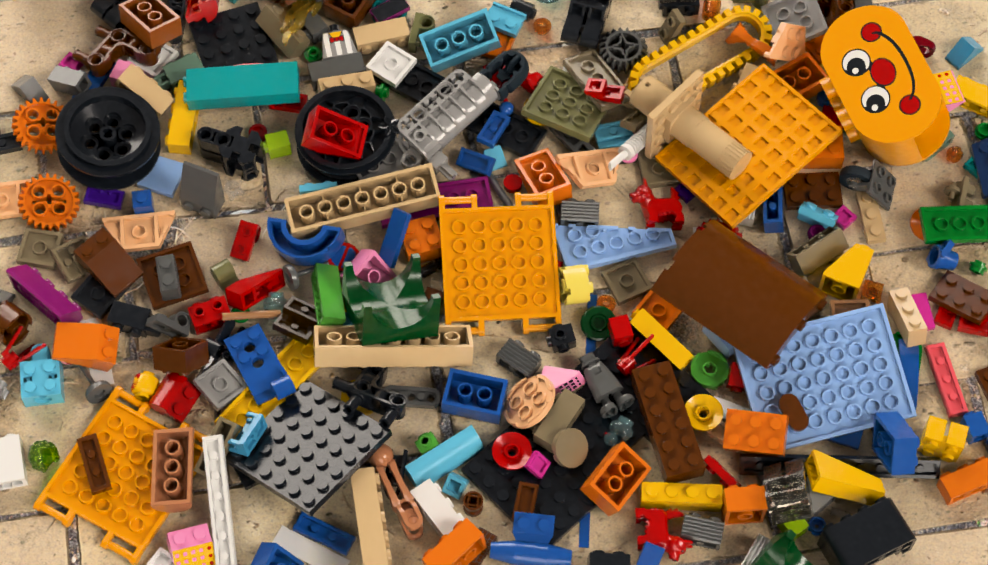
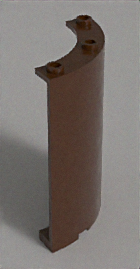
M715 219L710 220L704 224V230L698 229L672 258L675 262L668 270H663L651 290L764 368L775 367L781 359L779 355L796 332H801L807 324L806 321L813 314L824 309L827 304L826 298L828 295Z

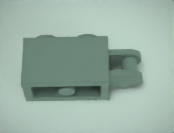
M196 52L186 54L182 58L162 66L163 73L153 77V79L163 90L171 88L174 93V88L178 87L179 80H183V77L186 76V69L204 68Z

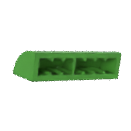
M316 263L311 274L317 325H343L346 321L338 266Z

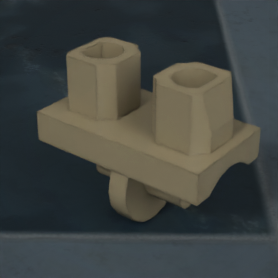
M964 176L962 181L952 182L950 186L945 187L944 193L949 196L948 200L952 201L951 206L973 205L972 201L966 199V196L972 197L976 191V186L969 183V177Z

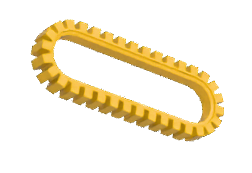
M740 5L733 6L731 11L728 8L723 11L722 15L719 13L714 16L713 20L709 19L705 21L704 25L700 24L695 30L688 31L686 36L683 34L677 38V41L672 40L668 43V46L660 47L658 52L656 50L650 53L649 58L647 55L641 58L640 63L637 62L631 70L627 89L632 91L642 75L737 21H745L751 24L758 32L759 41L769 45L773 36L771 34L773 31L771 24L767 25L769 19L766 15L759 18L761 11L756 8L751 13V6L744 5L742 10ZM748 48L707 72L703 76L702 92L705 91L706 87L707 89L713 87L715 82L717 84L721 82L724 77H730L733 71L736 73L742 66L744 68L746 62L757 61L760 55L751 48Z

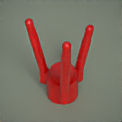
M19 326L5 350L0 353L3 356L0 361L10 371L16 368L20 362H24L46 347V343H43L31 351L35 345L32 344L19 355L14 351L9 352L23 326Z
M651 334L629 355L640 340L639 337H636L623 356L617 360L616 366L625 376L627 374L631 375L632 369L648 366L656 362V359H652L635 367L637 363L634 359L654 338V334Z

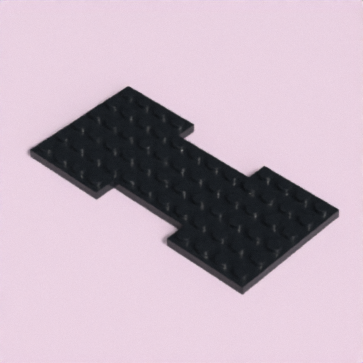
M632 324L633 341L636 337H639L640 340L629 355L647 339ZM611 336L593 351V354L600 359L623 386L621 394H632L635 401L626 410L621 412L618 409L616 415L610 418H603L600 414L603 405L602 403H596L587 383L575 393L585 399V407L571 427L580 430L586 436L588 442L587 457L581 465L576 468L560 466L554 460L553 453L533 442L534 434H532L533 431L530 428L517 429L510 425L500 435L507 432H517L524 435L531 444L532 453L539 451L551 462L542 479H537L525 467L517 470H507L500 467L492 456L493 443L499 436L461 468V472L511 521L519 481L539 485L534 513L555 515L554 533L548 543L551 545H555L597 506L580 488L609 450L622 441L632 448L643 437L651 443L630 380L631 375L627 374L625 376L616 366L617 360L623 356L630 345L614 347ZM651 342L634 357L637 363L635 367L652 359H656V362L653 364L669 360ZM670 361L684 404L695 395H711L684 369L681 371ZM580 363L575 367V370L580 371L585 378L584 371L581 369L582 364ZM609 395V399L611 400V402H613L616 405V402L613 399V397ZM605 432L609 433V434L611 435V438H609V437H606V438H605V437H604V436H605L604 433H605ZM510 451L508 454L514 456L515 452Z

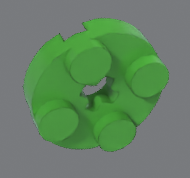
M714 350L698 353L693 358L690 366V375L704 388L716 390L719 386L723 385L730 371L725 356ZM710 366H712L714 372L707 373L706 369L704 368H709Z

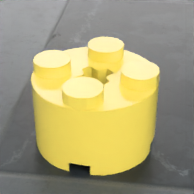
M588 265L559 267L558 274L559 278L561 277L559 289L562 303L564 305L589 302L590 293H593L592 281L589 282Z

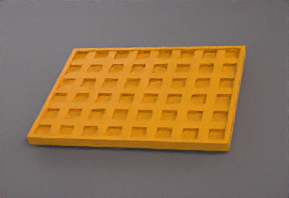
M763 63L704 113L711 122L752 152L749 164L738 177L733 180L729 179L676 138L655 156V160L733 230L842 134V129Z

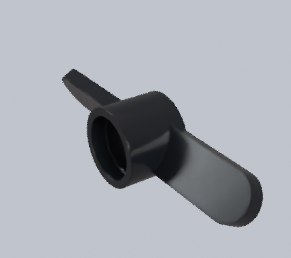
M235 320L225 321L215 339L211 337L206 339L208 340L209 363L202 366L198 376L209 369L213 360L217 361L220 358L225 345L224 339L230 336L235 327Z

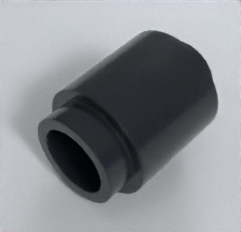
M513 0L511 2L510 8L527 14L525 21L529 22L535 18L537 9H535L534 4L524 0Z

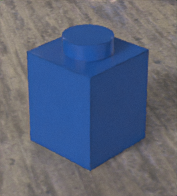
M151 189L132 191L135 214L155 212Z
M982 411L965 413L959 424L969 427L966 437L968 445L987 439L988 424Z

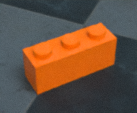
M980 457L969 466L964 464L958 467L955 472L947 471L939 476L940 478L936 486L947 505L988 488V457Z

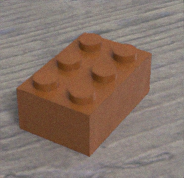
M127 0L119 4L121 22L151 49L182 35L181 17L161 0Z

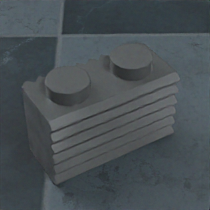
M574 198L562 200L560 225L576 224V226L586 227L588 225H598L600 202H595L593 199L577 201Z
M169 254L156 257L159 287L163 301L181 298L182 294L175 256Z
M509 338L496 354V362L521 379L532 377L541 366L542 359L540 355L533 350L529 351L524 348L525 346L521 341H514Z
M698 513L685 514L680 537L693 541L692 545L719 550L725 522H721L717 517L702 518Z

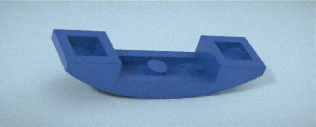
M898 339V354L916 410L919 383V345L907 348L904 340Z

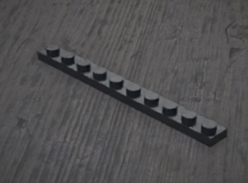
M740 453L739 474L792 476L794 473H797L799 476H808L804 463L809 455L785 454V457ZM829 455L877 478L939 479L940 457H918L915 474L891 475L877 456Z

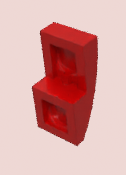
M588 78L584 93L593 98L615 104H622L625 96L624 92L626 91L625 86L607 85L606 79Z

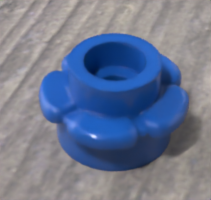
M812 517L809 520L810 522H808V531H811V534L814 536H819L823 532L826 522L822 517Z

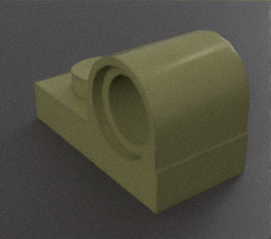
M415 13L408 41L409 52L416 53L417 46H421L419 34L435 28V20L431 15Z
M226 258L210 267L211 275L226 296L225 288L239 280L232 264Z

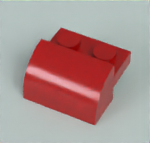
M188 0L185 15L187 22H198L204 17L208 23L211 22L218 13L219 0Z
M174 372L167 373L147 404L161 415L165 414L179 424H182L201 395V392L195 385L187 381V377L180 376Z

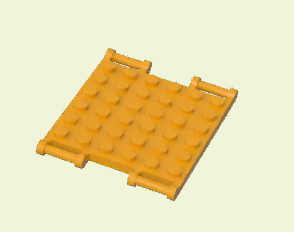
M553 191L533 194L514 192L515 206L477 207V194L461 197L438 196L445 325L461 322H478V327H470L471 334L485 336L484 321L522 320L523 334L546 332L553 325L562 324ZM547 201V205L521 206V202ZM471 204V208L445 209V205ZM555 318V324L529 325V319Z
M116 386L80 437L97 434L112 490L92 495L79 446L76 443L35 501L33 508L61 521L62 525L67 528L72 524L74 517L78 515L107 532L100 544L102 548L110 549L128 559L132 565H137L142 554L170 514L157 511L151 507L153 431L168 428L145 416L151 409L149 404H147L148 401L144 402L125 392L124 388ZM122 398L125 401L138 407L139 410L135 411L132 408L117 401V399ZM183 422L179 428L190 427V424ZM194 429V438L202 442V437H206V435ZM195 443L193 470L203 451V447ZM193 471V478L197 474L195 471ZM49 499L69 511L65 515L45 504V502ZM117 537L136 548L134 553L112 542L113 538Z

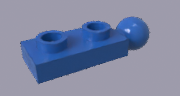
M505 101L501 103L499 107L500 112L496 110L492 112L478 134L477 142L492 149L494 148L510 123L511 117L509 115L514 111V106L511 102Z

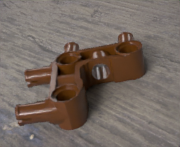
M99 25L95 29V35L104 40L91 54L76 49L72 57L73 60L84 64L93 76L102 77L113 67L116 60L123 55L134 58L136 62L146 66L155 65L158 62L161 49L166 43L151 49L126 26L110 30Z

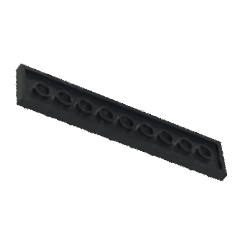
M418 63L415 64L396 88L373 75L376 83L380 85L385 83L386 87H389L390 90L415 103H419L445 79V77ZM443 87L441 89V93H443L448 87ZM493 102L465 129L478 135L494 110L500 112V105ZM512 113L509 115L511 117L510 123L496 145H500L519 157L534 153L547 135L548 130Z

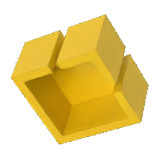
M930 415L922 430L920 446L917 451L928 457H940L945 462L956 463L964 449L969 427L951 422L948 436H946L944 432L948 420Z

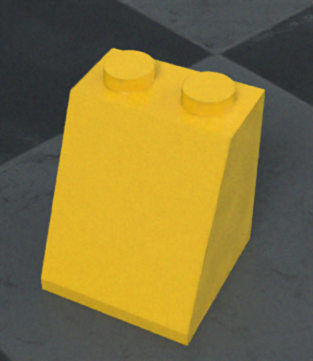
M856 243L823 272L818 289L828 296L839 300L856 299L874 250L870 249L867 245Z

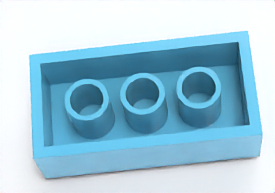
M487 8L419 34L430 67L436 73L502 47Z

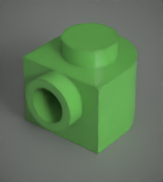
M431 431L423 433L415 441L422 455L440 445Z

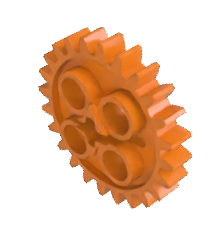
M40 97L39 102L33 98L32 103L26 100L25 106L20 104L19 110H15V116L12 118L14 123H12L11 127L14 129L13 135L17 136L16 142L22 141L21 147L27 145V151H30L32 148L35 149V154L39 150L42 151L43 155H45L46 150L50 154H52L53 149L57 151L56 138L48 133L55 134L56 121L64 105L57 107V101L52 104L50 103V98H48L44 102L42 97ZM29 116H34L36 119H31ZM29 133H36L37 136H32Z
M46 173V178L39 174L38 180L31 177L32 183L26 181V188L21 187V194H18L19 213H24L22 219H28L27 225L34 223V229L41 226V230L48 228L49 231H52V228L55 227L59 231L60 225L67 228L66 222L72 224V217L77 218L76 212L80 209V206H78L80 204V199H78L79 192H74L75 185L70 186V180L63 182L64 176L57 179L56 174L52 178H50L48 173ZM58 191L61 192L62 195L56 196L54 195V193ZM36 192H41V193H43V195H42V196H36L35 193H36ZM41 209L44 213L38 214L35 211ZM62 209L64 212L57 213L54 210Z

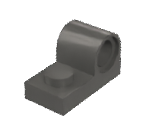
M179 311L168 318L164 314L157 313L147 318L146 326L171 338L174 336L187 337L190 331L191 318L184 311Z

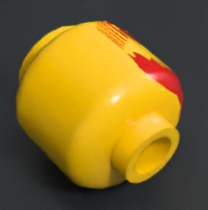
M143 371V373L135 375L131 387L134 397L142 401H149L159 386V380L154 376L153 372Z

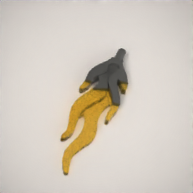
M297 0L292 3V7L285 15L284 25L280 28V32L283 34L282 42L284 46H287L288 39L304 26L309 12H311L312 17L316 15L323 5V0Z

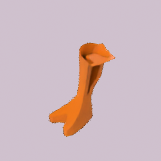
M739 22L725 42L727 44L745 43L775 67L777 59L763 57L765 51L770 52L772 47L752 37L742 23Z

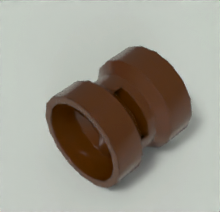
M476 491L466 493L463 498L465 514L476 517L482 513L483 497L480 493Z

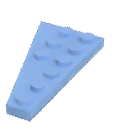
M555 223L556 243L564 267L587 264L589 269L677 247L671 228L648 227L647 229H636L635 227L618 228V226L588 225L586 227L576 226V224L563 226Z

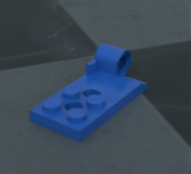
M259 323L224 339V344L258 406L275 397L279 401L296 392L290 376L282 367ZM253 345L255 349L252 352H246L245 347ZM256 361L263 362V365L260 368H255L253 366L254 362Z

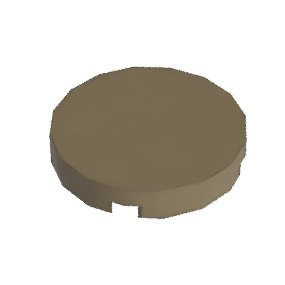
M576 428L560 430L552 442L554 460L565 468H576L581 465L588 453L586 436Z

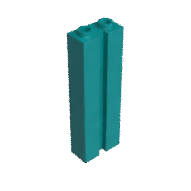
M298 62L186 69V76L183 77V85L186 88V92H183L184 104L187 103L189 110L300 103Z

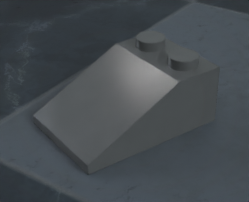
M184 161L179 195L181 206L187 211L198 212L203 217L216 219L225 202L219 173Z

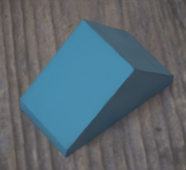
M961 37L945 59L959 70L983 51L984 48L972 37Z

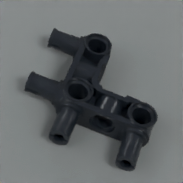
M356 367L363 371L353 382L338 376L335 377L332 388L342 391L349 396V400L343 406L345 414L352 415L358 406L383 415L379 420V425L388 429L394 420H400L405 417L407 398L393 390L389 391L381 388L387 379L388 367Z

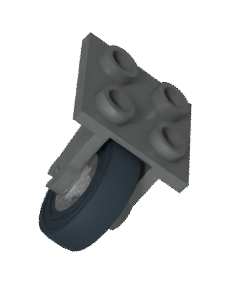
M873 160L872 166L860 167L851 165L841 169L839 175L841 185L853 191L868 193L886 211L890 210L896 178L881 163Z

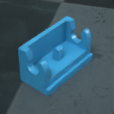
M246 413L245 416L251 418H247L246 424L236 439H229L227 443L232 444L228 447L229 451L247 457L250 455L268 427L263 414Z

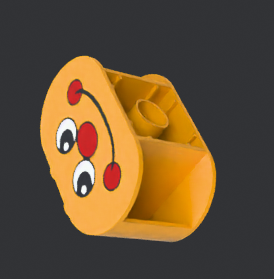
M877 5L858 7L837 18L828 28L821 44V61L828 76L819 80L850 142L853 143L861 139L865 149L872 157L882 163L893 166L916 164L933 155L948 136L950 115L939 84L903 18L894 10Z

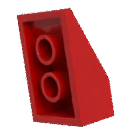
M317 105L308 115L301 146L318 153L360 160L369 126Z

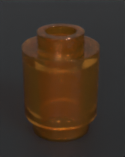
M704 0L702 18L705 21L713 20L714 16L718 15L721 11V1Z

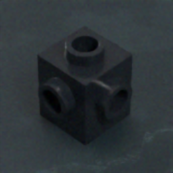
M571 323L565 325L556 324L548 329L549 336H546L548 347H552L553 353H565L571 348L576 347V338Z

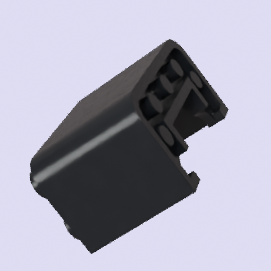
M883 496L876 500L874 505L870 507L865 505L857 511L858 513L852 516L847 514L840 519V522L836 524L832 522L824 526L817 542L829 565H873L893 554H899L900 551L902 554L910 551L917 539L890 497L886 498Z

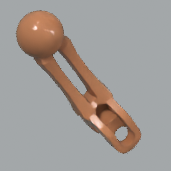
M383 444L368 460L376 468V473H379V478L387 492L392 510L397 514L406 537L409 540H418L423 535L422 514L414 501L415 498L404 483L397 463L393 459L392 449L388 445ZM388 467L391 471L400 489L403 499H398L386 475L384 468ZM409 530H418V532L416 534H412L409 532Z

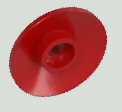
M507 432L500 435L492 446L494 461L500 467L507 470H517L524 467L532 455V447L529 440L517 432ZM510 451L515 452V455L510 456L508 453Z

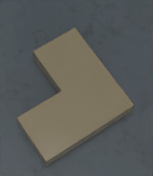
M84 235L50 250V254L67 284L77 281L86 275L73 252L87 240Z

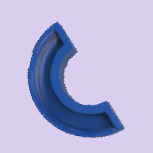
M268 217L267 221L268 235L277 252L283 259L298 266H315L316 263H324L331 259L340 250L346 237L342 228L323 225L321 231L315 237L308 240H299L291 236V227L287 220Z

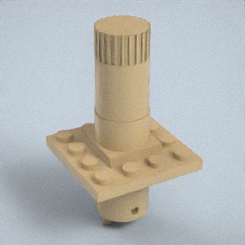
M700 69L692 73L674 91L654 76L649 75L645 77L642 75L632 91L627 89L624 92V95L630 98V104L647 116L645 156L651 160L663 150L665 145L670 144L676 138L731 180L738 177L749 164L752 152L700 112L702 85L704 83V72Z

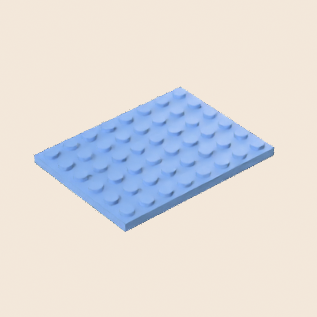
M883 303L808 321L801 332L797 331L779 355L781 359L778 364L768 369L732 346L751 411L782 414L778 407L779 399L785 394H793L798 398L806 412L809 424L805 430L796 432L788 425L786 450L874 428V417L877 412L898 411L904 419L917 416Z

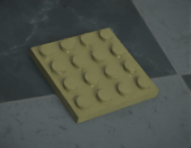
M550 66L523 107L521 115L589 143L608 110L600 112L570 73Z

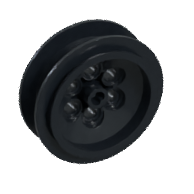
M98 87L86 90L72 98L63 107L56 121L55 138L60 163L74 180L84 186L98 190H119L130 187L143 180L152 171L159 158L161 150L160 124L156 112L144 98L127 89Z

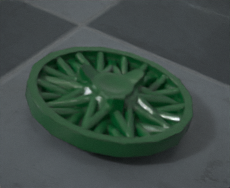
M592 306L581 317V330L590 340L598 342L607 340L610 337L608 318H613L615 315L604 306Z

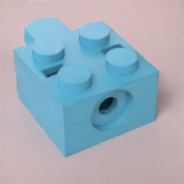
M36 344V345H34V346L32 347L31 351L34 350L35 348H37L38 346L42 345V344ZM47 346L31 356V361L20 362L21 399L25 407L65 403L63 365L61 361L51 358Z

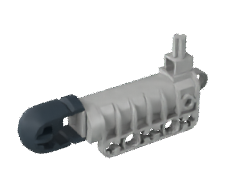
M514 50L504 51L493 59L486 69H482L479 73L477 72L473 77L462 69L454 70L406 113L397 124L400 132L398 139L406 149V152L401 157L403 168L407 169L419 166L420 164L432 163L436 175L440 172L450 182L453 181L458 173L448 165V157L442 153V149L494 101L502 102L508 97V93H512L524 82L529 73V64L524 55ZM496 72H498L496 77L501 82L508 81L500 89L495 82L490 81ZM456 75H457L458 77H460V76L462 75V76H463V77H462V80H463V81L458 80V81L455 82V80H456ZM443 87H448L443 93H441V89ZM422 111L418 116L414 117L415 112ZM407 157H413L415 162L412 165H407L404 160Z

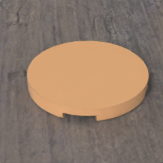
M541 374L530 378L525 377L517 382L506 397L507 402L505 410H503L505 420L517 429L530 428L539 423L548 414L554 403L555 387L553 383Z

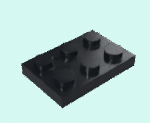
M89 275L72 294L71 299L102 320L111 310L114 300L119 301L131 285L114 298L93 276Z

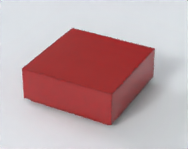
M939 306L934 323L951 330L957 314Z

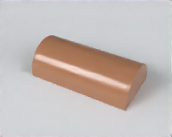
M193 427L153 431L151 507L157 511L177 513L192 508Z

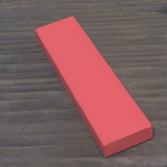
M944 342L925 346L924 350L948 418L963 416L969 411Z

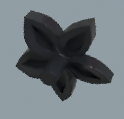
M385 116L384 123L378 125L377 128L385 130L386 138L391 132L399 134L400 132L397 127L399 119L391 121Z

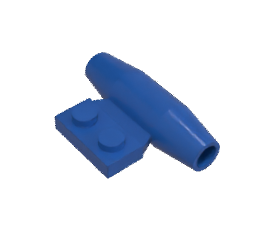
M515 511L513 522L515 540L491 542L489 558L512 565H571L572 550L548 544L554 533L555 515Z

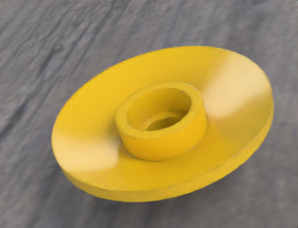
M695 395L685 404L692 428L695 430L710 431L715 429L722 421V405L711 395ZM704 413L706 417H700L699 414Z

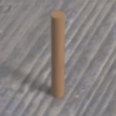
M281 310L222 313V321L275 318L281 315Z

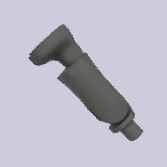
M593 352L579 358L582 364L581 369L584 371V376L596 403H602L603 405L600 410L603 418H610L618 413V409L622 412L634 403L635 398L632 394H621L623 386L600 359L595 357ZM609 395L613 397V399L616 402V405L613 402H611V400L609 399Z

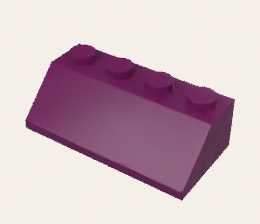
M24 264L6 270L13 288L55 325L57 322L79 323L83 319L81 307L76 302L71 303L68 300V296L62 290L58 292L54 288L55 285L49 279H43L41 273L35 267L31 268Z

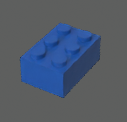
M450 368L441 403L442 413L499 425L508 391V380Z
M898 411L875 413L872 450L891 475L915 474V466L918 465L916 454L917 448L920 446L919 437Z

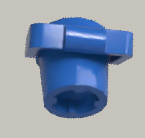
M948 239L941 244H935L926 257L928 266L933 269L953 271L959 261L958 253L951 250L955 243Z

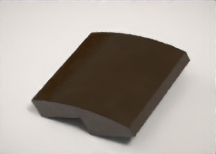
M292 296L283 306V311L273 323L272 329L307 345L314 335V325H317L315 306Z

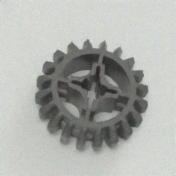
M620 27L618 31L613 29L611 33L607 32L605 37H602L599 44V55L611 67L612 71L616 69L618 74L621 71L627 74L628 70L631 71L633 66L637 62L640 63L641 58L648 54V46L645 44V38H641V33L636 34L635 29L630 32L628 27L625 30H622Z

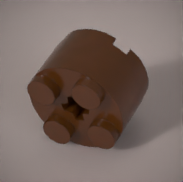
M4 300L0 304V342L7 347L19 326H23L13 346H16L28 335L29 331L27 328L29 324L32 326V317L14 303Z

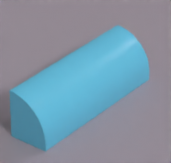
M470 425L406 465L405 474L415 488L429 478L434 483L474 458L484 449L483 443L473 426Z

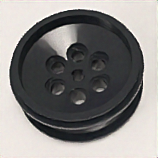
M351 85L331 87L313 96L301 109L295 124L297 153L303 168L321 183L325 181L337 182V186L359 181L356 174H361L364 177L370 174L368 170H376L378 164L381 165L382 161L390 153L395 142L396 134L391 132L386 138L385 130L377 128L378 125L384 123L385 116L391 121L394 119L389 106L373 92ZM317 105L349 118L355 116V118L351 119L369 126L360 160L318 153L301 146L308 115Z

